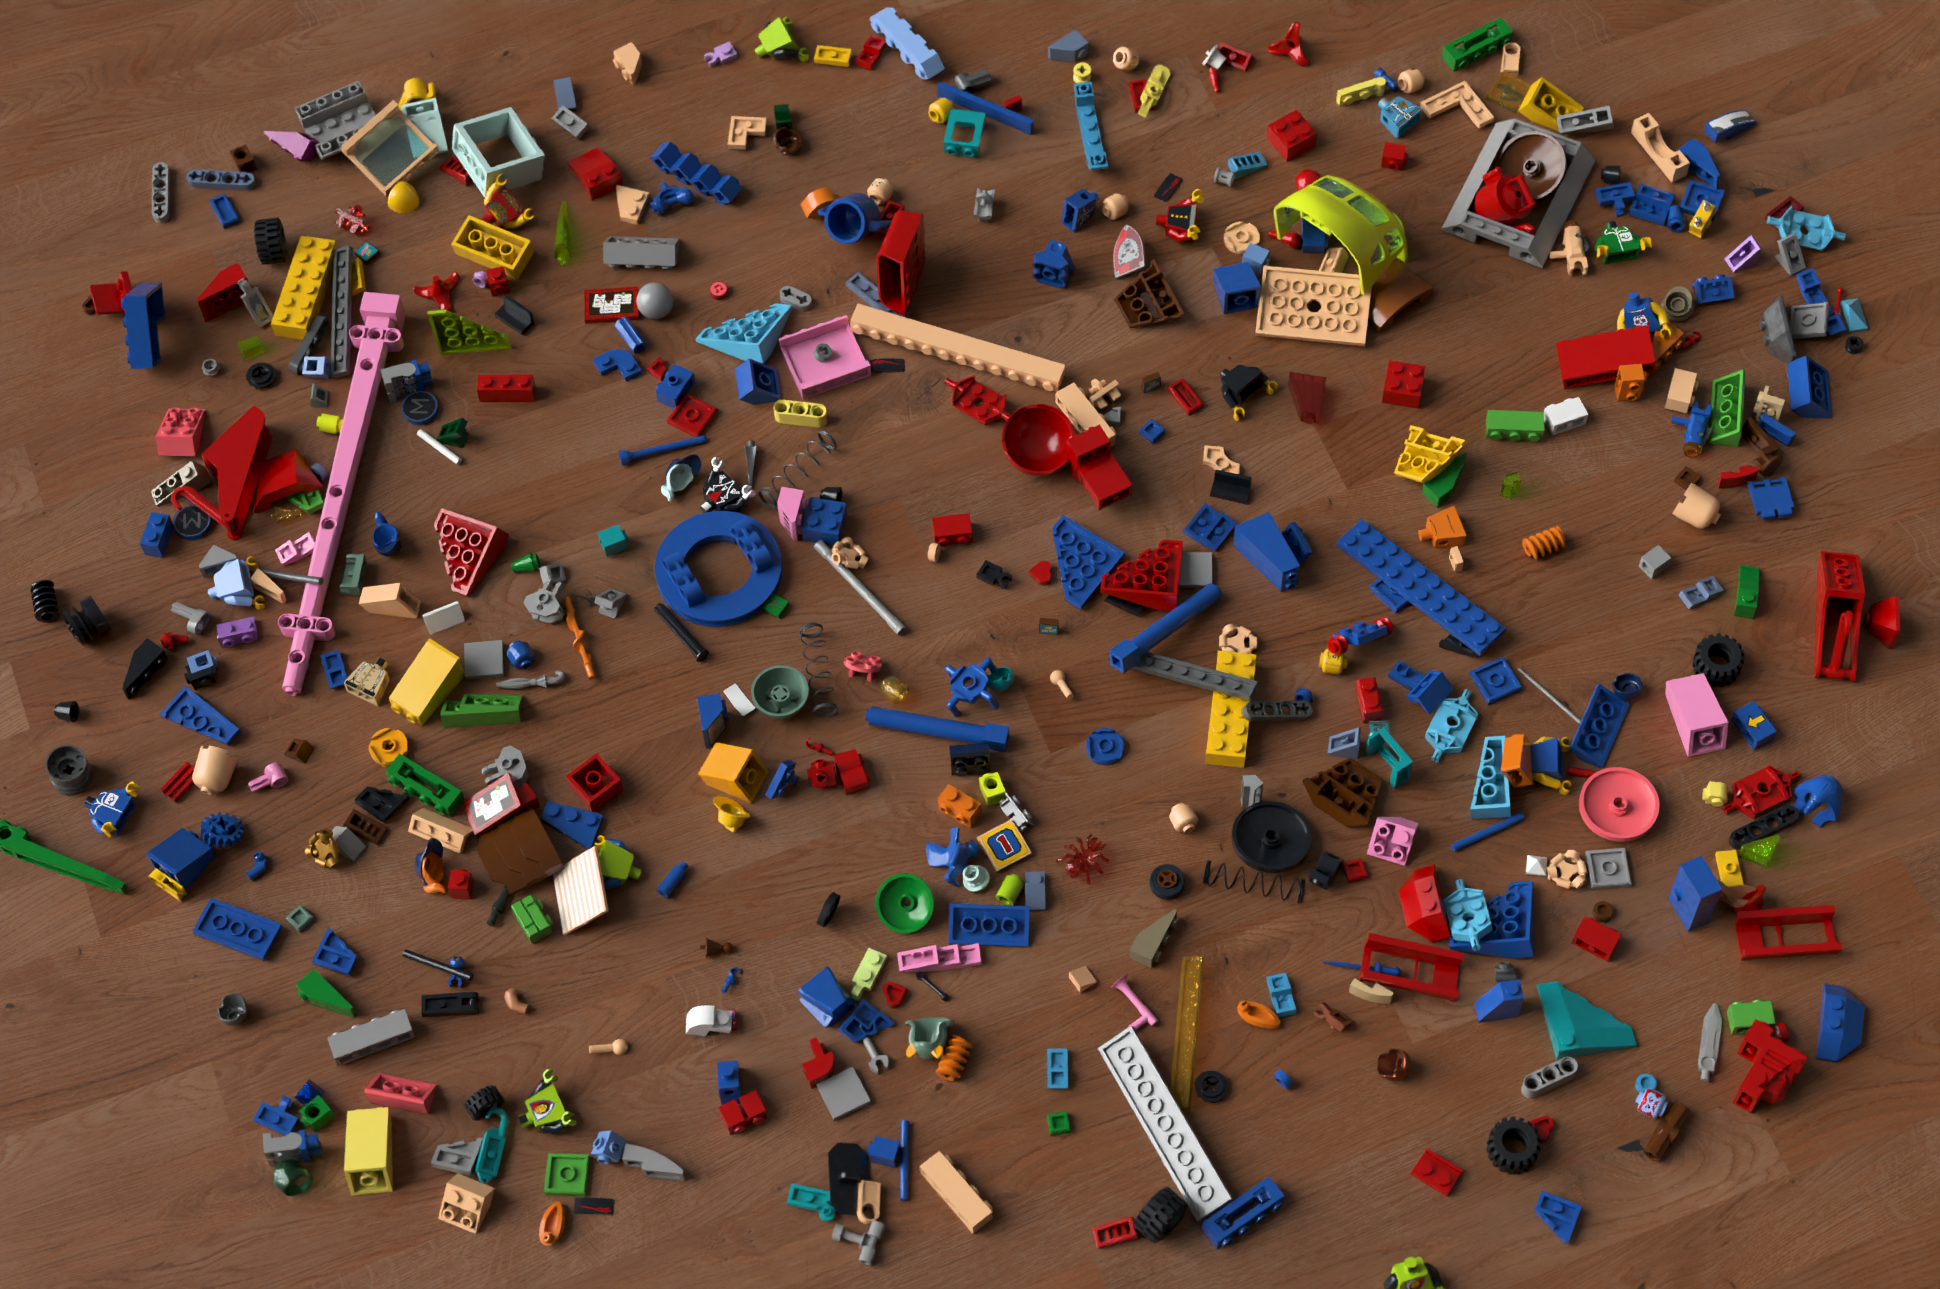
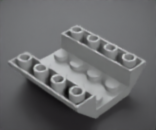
M359 81L295 107L305 133L320 142L315 147L316 154L322 160L342 152L341 145L376 116Z

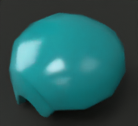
M1009 667L997 668L996 673L987 675L990 681L988 688L994 692L1007 690L1014 682L1013 671Z

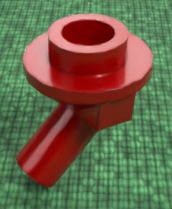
M171 632L162 633L160 642L165 649L172 650L175 642L188 643L189 636L172 634Z

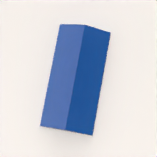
M1600 683L1597 684L1570 748L1579 760L1602 768L1630 704L1620 699Z
M950 903L948 944L972 945L979 943V945L1029 946L1030 906Z

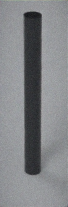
M407 949L403 952V957L468 981H472L474 978L473 973Z

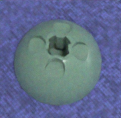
M785 665L772 666L763 670L757 675L751 687L754 705L762 714L772 719H787L799 713L805 706L809 694L808 683L804 675L797 669Z

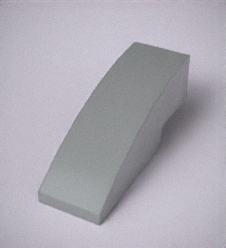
M625 1144L623 1162L626 1167L642 1168L644 1177L685 1181L684 1171L665 1156L647 1148Z

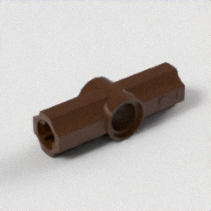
M1675 1102L1666 1117L1662 1118L1653 1137L1643 1151L1647 1158L1659 1162L1668 1146L1673 1144L1681 1131V1126L1691 1112L1686 1105Z

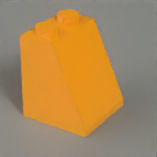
M716 742L698 775L706 785L745 802L752 803L769 771L752 749Z

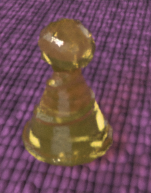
M275 506V514H271V517H276L277 524L279 525V523L292 515L300 517L302 510L294 508L291 511Z

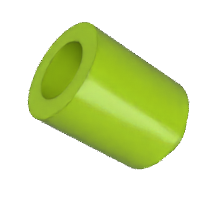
M1015 874L1007 875L996 895V899L1004 905L1013 906L1024 886L1022 879Z

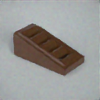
M353 809L343 824V827H347L354 835L378 845L388 830L387 827ZM355 820H358L359 822L354 826L353 823ZM362 823H365L366 825L364 826V828L362 830L359 829ZM369 826L373 827L369 834L366 833ZM376 829L380 830L376 837L372 836Z

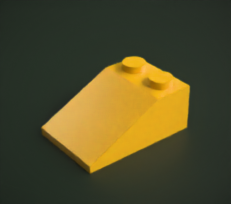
M1542 77L1531 85L1518 112L1532 122L1559 131L1558 116L1581 112L1584 107Z

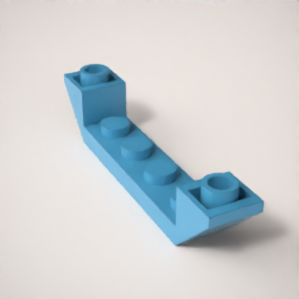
M1092 82L1074 84L1076 109L1088 168L1091 171L1107 169L1109 166L1106 152L1103 151L1094 106Z

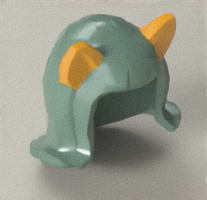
M926 1017L914 1021H906V1026H911L909 1033L910 1045L906 1052L907 1058H912L915 1055L924 1060L941 1058L947 1044V1028L954 1024L953 1020L944 1017Z

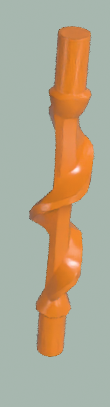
M566 596L563 598L567 614L566 622L568 628L575 632L576 635L573 647L582 655L588 678L593 680L596 678L592 666V655L586 652L582 640L585 630L578 628L575 619V609L570 597Z

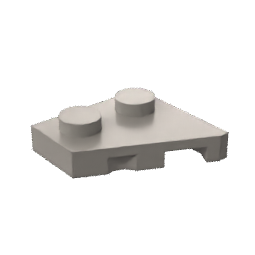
M476 1138L477 1141L468 1143L459 1141L454 1144L438 1145L431 1161V1166L471 1176L480 1153L483 1138Z

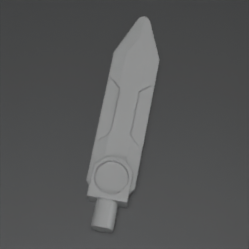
M1716 1003L1712 1004L1703 1021L1698 1072H1702L1701 1081L1704 1083L1709 1082L1710 1074L1713 1075L1717 1064L1722 1018Z

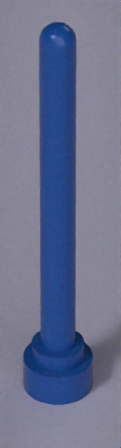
M699 436L630 452V450L626 451L625 449L618 451L621 465H626L632 459L705 443L707 438L706 436Z

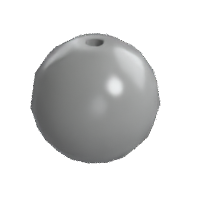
M652 282L644 285L639 290L636 303L638 310L643 316L657 320L664 318L671 312L674 298L667 286L662 283Z

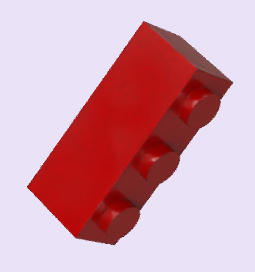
M533 374L478 375L477 394L480 402H535L536 385Z

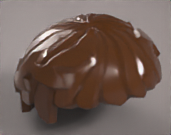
M782 127L774 134V145L780 153L792 155L801 149L802 137L798 134L797 130L793 131L787 127Z

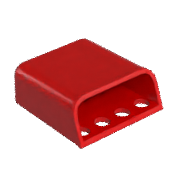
M900 210L894 214L877 254L876 263L879 300L888 309L905 317L925 264L924 215L922 213Z

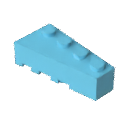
M1505 736L1485 737L1470 808L1471 819L1511 817L1509 782L1501 772Z

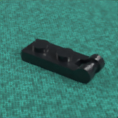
M460 992L421 995L422 1017L458 1014L476 1015L479 1013V1006L477 1005L479 993ZM463 1001H469V1005H463Z

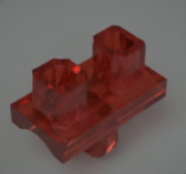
M362 206L349 207L348 211L351 214L337 208L335 213L338 217L335 225L345 230L348 223L351 222L352 225L349 232L358 237L364 229L369 230L370 226L359 219L360 217H365V214L362 213Z

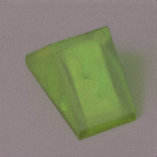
M1778 834L1741 846L1738 854L1745 860L1767 868L1778 845L1780 836Z

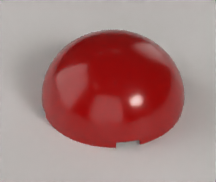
M1038 403L1023 406L1007 419L1002 431V448L1010 464L1020 472L1030 476H1048L1061 470L1070 461V454L1067 451V439L1075 435V431L1069 418L1053 406Z

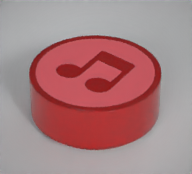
M717 281L710 285L709 291L713 299L721 300L727 296L728 289L724 282Z

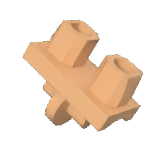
M1097 379L1091 381L1092 387L1089 389V392L1092 394L1096 391L1097 393L1089 399L1094 403L1095 408L1099 412L1108 405L1103 399L1104 396L1107 395L1112 402L1121 396L1117 388L1119 383L1116 379L1104 388L1103 386L1106 384L1104 379L1100 382Z

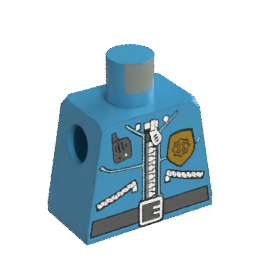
M1397 96L1391 102L1384 97L1378 103V106L1382 109L1380 115L1381 122L1397 139L1421 120L1422 109L1400 96Z

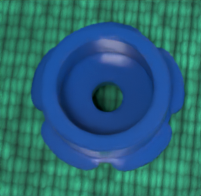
M1299 688L1296 691V701L1313 702L1314 697L1309 689Z

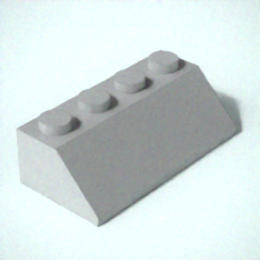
M609 236L603 242V264H608L610 267H618L619 264H626V267L644 265L645 268H654L655 265H659L664 269H671L678 262L680 238Z

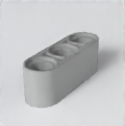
M1564 1057L1527 1075L1521 1087L1522 1094L1526 1098L1533 1099L1574 1079L1578 1069L1577 1061L1572 1057ZM1563 1067H1569L1572 1071L1567 1072ZM1550 1075L1554 1080H1547L1545 1076ZM1527 1084L1535 1085L1536 1089H1530Z

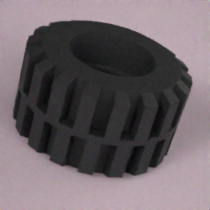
M278 217L256 220L254 237L260 262L263 265L285 262L287 246L281 220Z
M1711 634L1708 636V639L1706 637L1699 642L1693 657L1692 667H1694V673H1704L1708 683H1711L1713 687H1716V685L1724 687L1725 683L1727 685L1732 684V681H1736L1738 675H1740L1745 660L1744 650H1741V644H1736L1737 640L1734 638L1732 640L1729 639L1728 635L1723 637L1721 634L1716 636ZM1720 656L1724 658L1728 664H1715L1710 660L1709 657Z
M1510 1117L1509 1121L1507 1118H1504L1501 1123L1498 1121L1490 1132L1486 1148L1487 1153H1489L1488 1158L1490 1161L1494 1160L1492 1165L1495 1168L1499 1166V1171L1503 1173L1504 1170H1507L1508 1174L1512 1175L1513 1171H1516L1517 1174H1521L1522 1170L1527 1172L1530 1166H1534L1540 1153L1541 1136L1540 1134L1537 1135L1538 1130L1536 1127H1531V1122H1523L1524 1118L1515 1120V1117ZM1508 1138L1518 1139L1524 1144L1526 1150L1521 1153L1509 1152L1503 1146L1502 1141Z
M1165 1187L1158 1191L1144 1205L1136 1217L1134 1227L1153 1244L1158 1243L1167 1237L1179 1224L1187 1211L1188 1204L1171 1188Z

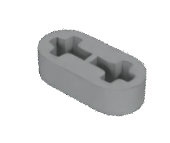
M785 286L780 290V300L784 304L792 305L793 308L799 311H808L811 308V297L807 293L791 286Z

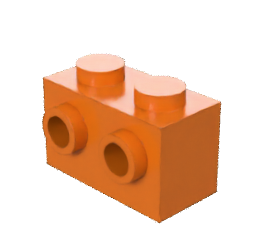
M1642 364L1619 365L1614 385L1617 401H1635L1640 399L1641 392H1644V382L1647 381L1646 371H1643Z
M950 784L947 785L937 799L938 809L969 828L974 825L982 814L980 802Z

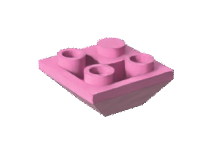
M1377 817L1367 854L1405 866L1419 823L1401 817Z

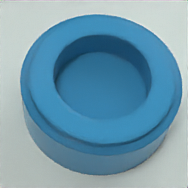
M1646 1073L1641 1074L1635 1083L1636 1090L1639 1093L1640 1091L1645 1092L1648 1088L1655 1090L1657 1087L1655 1077Z

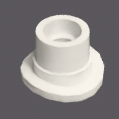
M1215 45L1210 52L1207 50L1206 54L1208 56L1202 62L1203 65L1207 63L1218 70L1224 63L1226 57L1218 50L1220 48L1219 45Z

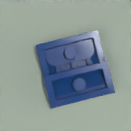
M1640 184L1629 215L1664 225L1675 194Z
M1204 503L1182 532L1201 545L1215 551L1237 523L1225 513L1221 512L1219 514L1207 503Z

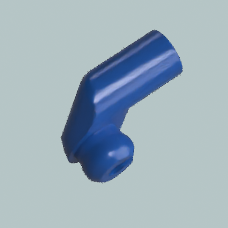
M256 852L253 856L255 867L246 873L251 881L266 870L267 857L263 852Z

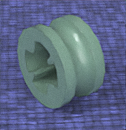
M824 343L819 344L814 351V357L820 362H826L832 354L831 347ZM824 350L826 354L821 355L820 351Z

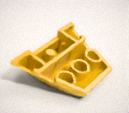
M1410 425L1409 431L1411 433L1409 438L1405 440L1404 444L1406 447L1404 453L1399 457L1394 473L1397 476L1425 483L1439 475L1449 466L1467 441L1452 436L1450 439L1432 435L1423 428Z

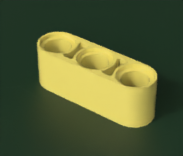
M778 400L774 404L775 419L779 423L817 428L824 427L827 424V411L822 404L791 400Z

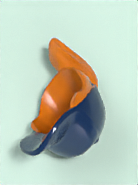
M430 838L424 852L416 855L415 871L423 880L425 892L446 893L445 887L439 883L443 878V846L435 838Z

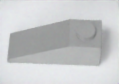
M1610 106L1557 117L1559 134L1594 133L1614 129Z

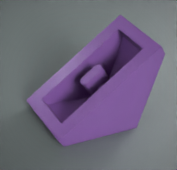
M1750 235L1724 259L1731 270L1736 273L1758 264L1762 248L1753 235Z

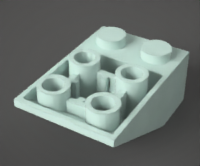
M436 98L401 105L403 114L432 144L436 143L438 145L437 154L448 152ZM406 127L413 158L417 159L428 148Z

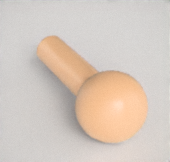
M1060 670L1053 671L1050 675L1051 682L1060 687L1068 700L1072 699L1074 695L1065 682V674Z
M617 1039L613 1044L589 1046L590 1054L614 1052L617 1055H623L628 1050V1044L623 1039Z

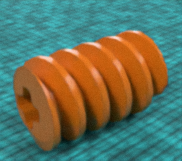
M1557 525L1556 528L1552 527L1549 531L1544 530L1535 536L1531 535L1529 539L1524 538L1522 544L1528 557L1533 556L1536 560L1538 559L1537 553L1541 557L1545 556L1544 550L1551 554V548L1555 551L1559 550L1558 545L1564 549L1565 537L1561 528Z
M950 1035L947 1047L941 1056L942 1061L939 1062V1068L935 1071L937 1076L946 1081H954V1078H961V1074L957 1071H964V1067L960 1063L967 1064V1060L964 1057H969L970 1053L966 1049L972 1050L973 1046L959 1036Z

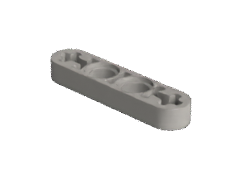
M163 162L155 164L152 169V215L157 223H165L170 217V170L168 165ZM160 183L166 184L163 188H157V185ZM160 197L165 198V200L161 203L156 202L157 199Z

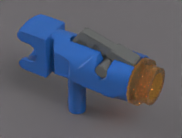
M1694 401L1689 419L1678 416L1672 417L1671 423L1683 425L1687 428V431L1684 433L1685 443L1683 445V451L1687 457H1698L1712 432V429L1708 426L1712 409L1711 404H1708L1705 410H1701L1698 408V401Z

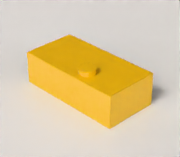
M470 215L466 218L451 244L456 255L490 269L504 266L506 275L517 280L535 251L530 240Z

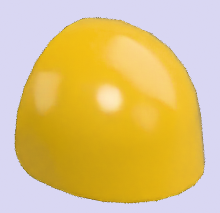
M406 181L397 183L392 188L388 197L389 208L400 214L413 212L420 203L416 190Z

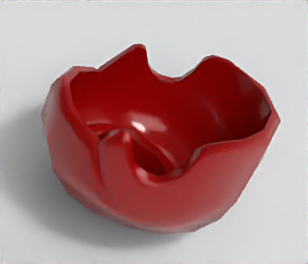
M1303 170L1295 179V187L1299 191L1322 177L1315 170Z

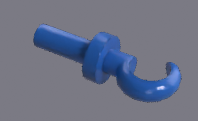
M734 967L729 970V976L725 979L726 984L721 991L725 994L730 985H734L735 975L732 972L738 971L741 973L739 968Z

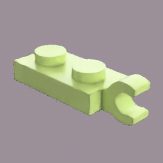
M868 948L852 979L854 988L851 991V998L859 1002L864 990L871 991L887 960V955Z

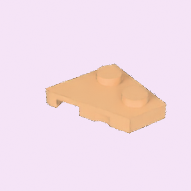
M616 185L621 221L638 225L650 197L649 192Z

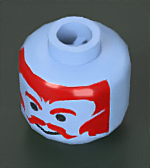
M1652 1088L1646 1089L1645 1092L1640 1091L1635 1101L1639 1104L1638 1111L1653 1119L1658 1116L1661 1117L1668 1104L1665 1101L1666 1096Z

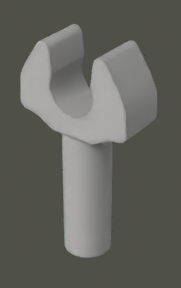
M870 1037L865 1038L863 1043L872 1058L868 1063L870 1070L875 1074H879L878 1067L876 1066L879 1062L883 1063L885 1069L888 1070L889 1059L887 1055H879Z

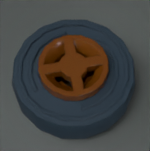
M1164 864L1153 870L1150 875L1149 885L1155 896L1170 900L1182 893L1185 886V878L1183 872L1178 867Z

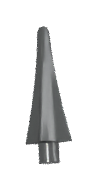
M749 440L748 446H744L748 468V485L753 487L758 450L757 445L755 446V441Z

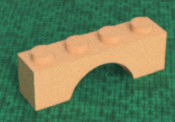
M1647 113L1635 119L1631 133L1667 178L1674 182L1687 176L1690 162L1680 150L1674 152L1668 148L1661 136L1659 124L1651 114Z

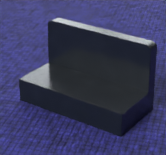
M504 294L502 296L504 305L495 313V317L523 336L535 324L532 312Z
M1215 470L1210 496L1247 505L1252 478Z

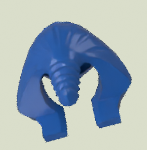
M1830 775L1817 776L1803 782L1795 789L1794 793L1797 796V802L1794 807L1798 809L1800 814L1803 811L1806 815L1811 814L1821 804H1827V810L1819 811L1812 820V823L1820 828L1824 823L1838 819L1843 804V788L1835 777Z

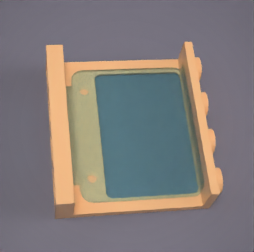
M394 100L341 145L342 152L385 196L400 181L407 182L415 170H421L425 165L424 162L428 159H433L438 153V145L436 143L432 144L399 110V106Z

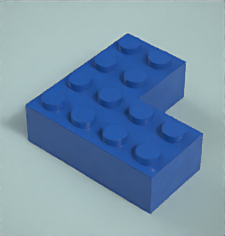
M162 282L140 283L123 296L124 299L121 301L122 309L125 310L123 324L127 328L125 343L126 346H129L127 361L131 365V369L154 368L161 361L157 325L165 319Z

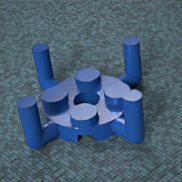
M985 658L979 666L970 664L971 666H962L958 669L951 665L945 667V671L951 678V691L954 694L947 703V707L954 717L960 715V711L956 707L959 701L973 704L983 697L994 710L999 708V703L995 697L987 691L990 681L985 670L988 668L991 673L997 672V667L991 658ZM968 680H974L971 686H965Z

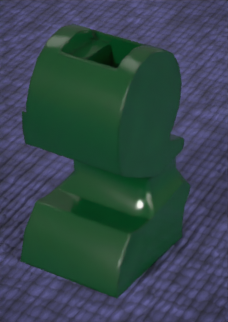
M774 105L776 129L787 127L793 130L789 105Z

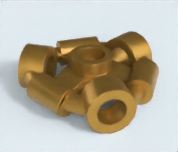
M321 829L320 832L316 831L309 839V845L305 849L306 856L313 858L315 864L325 869L328 867L332 869L341 862L338 857V853H340L338 843L334 841L332 837L333 831L329 829ZM332 853L334 856L327 860L329 854Z

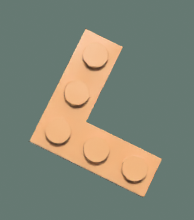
M1466 81L1420 102L1421 109L1429 119L1460 105L1478 129L1494 122V116Z

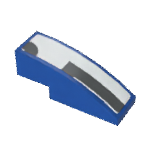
M1746 110L1733 111L1707 122L1704 132L1716 143L1725 137L1727 139L1734 137L1755 125L1756 121Z

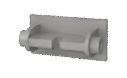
M1004 793L1008 798H1002L999 801V807L1007 817H1010L1013 813L1015 814L1010 820L1013 821L1017 829L1024 832L1027 830L1028 824L1035 826L1031 820L1033 816L1028 810L1021 808L1020 804L1022 802L1016 795L1012 796Z

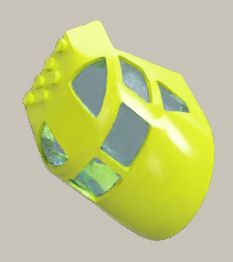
M1330 175L1323 176L1305 188L1291 194L1274 208L1277 238L1280 240L1292 225L1301 218H1304L1329 236L1331 234L1335 235L1358 264L1362 295L1367 293L1396 257L1404 263L1408 261L1407 241L1401 220L1388 209L1384 202L1355 183L1343 178Z

